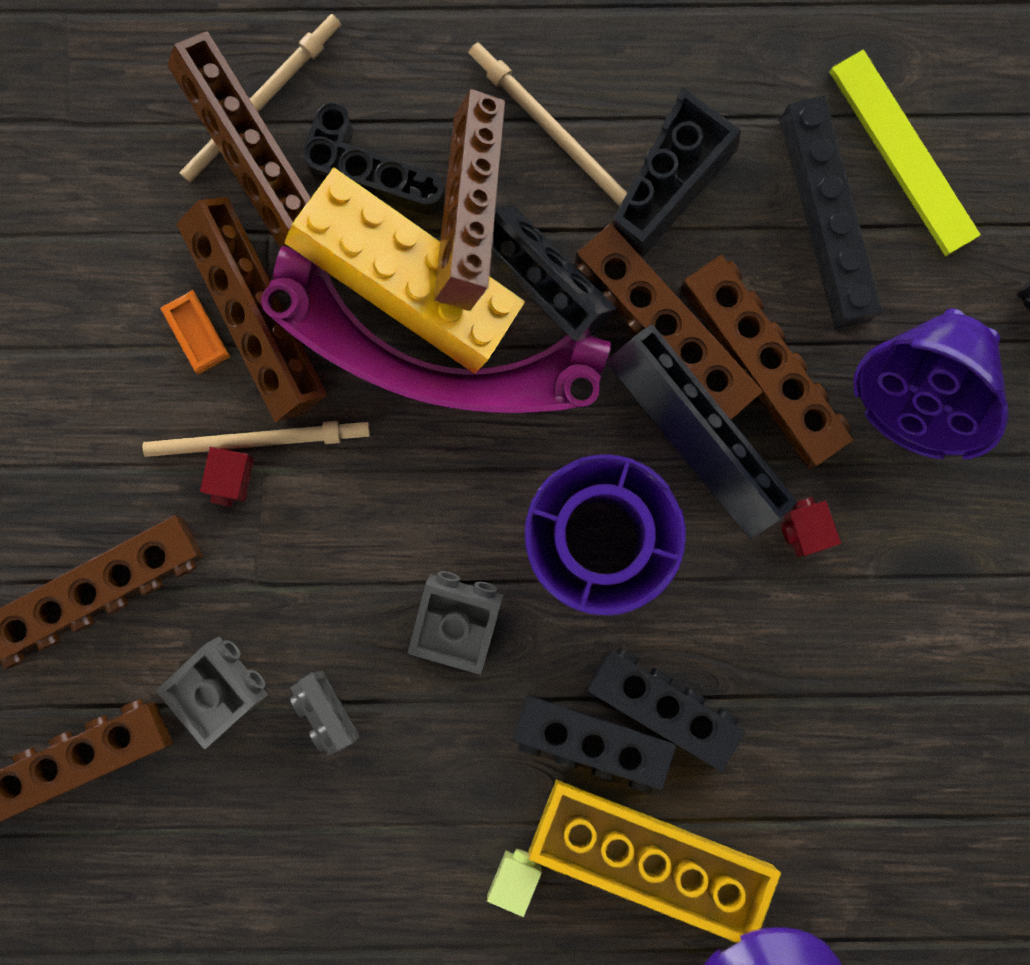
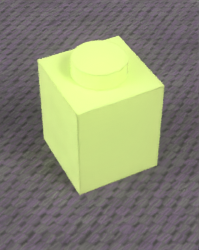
M516 849L514 854L505 851L489 889L487 902L524 917L542 874L541 865L529 860L528 852Z

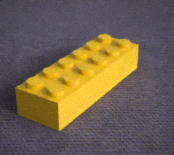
M336 168L332 169L292 223L284 242L474 374L488 361L525 303L523 299L490 276L488 289L471 311L434 301L440 241Z
M558 779L555 780L528 851L529 860L737 943L741 942V935L761 929L781 874L770 863Z

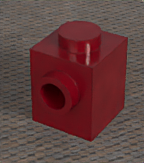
M210 447L200 492L211 496L210 503L232 507L234 501L245 503L254 458L245 453Z
M813 497L797 501L792 507L793 511L788 512L783 517L785 522L781 523L782 534L788 545L793 544L797 557L806 556L841 544L826 500L814 503Z

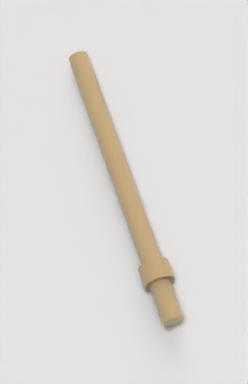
M330 14L312 34L308 32L298 42L300 47L250 98L257 112L268 103L310 58L315 59L324 49L323 44L341 26L340 21L334 15ZM213 139L179 172L189 183L220 153Z
M479 42L474 44L469 50V54L487 71L486 77L496 87L501 86L620 207L627 192L511 75L512 70L502 60L497 61Z
M339 421L323 422V426L143 442V454L145 457L206 452L209 451L210 447L228 450L324 441L325 444L341 443V439L370 437L369 422L340 424Z

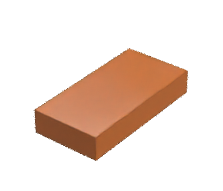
M193 290L160 308L197 374L231 357L201 301Z

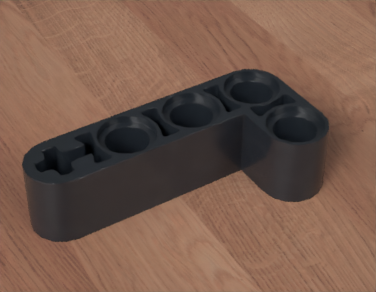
M336 102L325 103L319 108L303 151L305 162L313 177L324 181L332 169L336 168L381 201L425 215L436 214L443 208L445 191L443 182L438 175L351 146L353 127L346 108ZM337 119L344 122L337 130H328L326 128L327 124L332 120ZM327 153L331 155V159L326 164L317 165L314 163V159L319 154ZM359 164L367 167L365 173L361 176L355 177L348 174L349 170L355 165ZM391 176H398L402 179L401 184L395 188H387L383 185L384 181ZM428 189H434V194H429L427 199L422 198L421 193H427Z

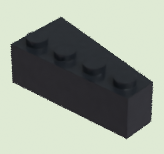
M683 86L671 113L667 115L662 125L659 136L646 155L645 162L638 176L635 177L614 217V228L642 258L735 154L739 147L741 130Z

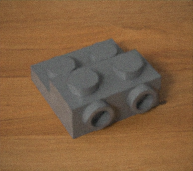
M440 571L437 576L430 574L425 584L407 654L481 675L504 595L496 593L497 588L490 583L476 582L474 586L460 583V577L451 572Z
M220 636L204 644L156 690L158 695L204 750L213 745L233 725L243 719L268 696L267 692L263 689L265 687L263 677L255 670H247L239 660L241 654L238 647L229 640L223 641Z
M322 670L307 675L299 680L297 684L290 687L294 694L290 697L291 704L301 718L306 715L313 727L309 731L310 737L320 752L325 749L328 756L352 744L360 737Z

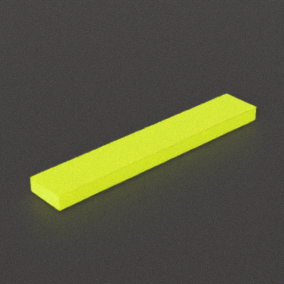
M862 50L832 67L830 70L831 76L945 257L977 239L981 234L865 51Z

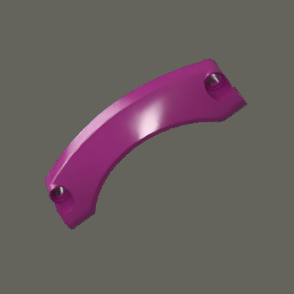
M285 246L281 247L277 256L273 274L275 280L271 281L270 286L265 289L262 295L261 303L265 312L289 333L327 360L370 383L399 395L456 409L526 413L564 410L590 405L599 395V381L601 378L599 374H602L611 346V342L592 336L575 342L569 335H566L545 351L528 359L509 365L479 369L476 374L468 369L430 364L410 357L376 337L347 307L336 290L330 274L294 249ZM282 291L288 292L291 297L290 308L286 312L277 313L272 305L274 296ZM577 378H583L590 384V394L584 400H577L571 395V384Z

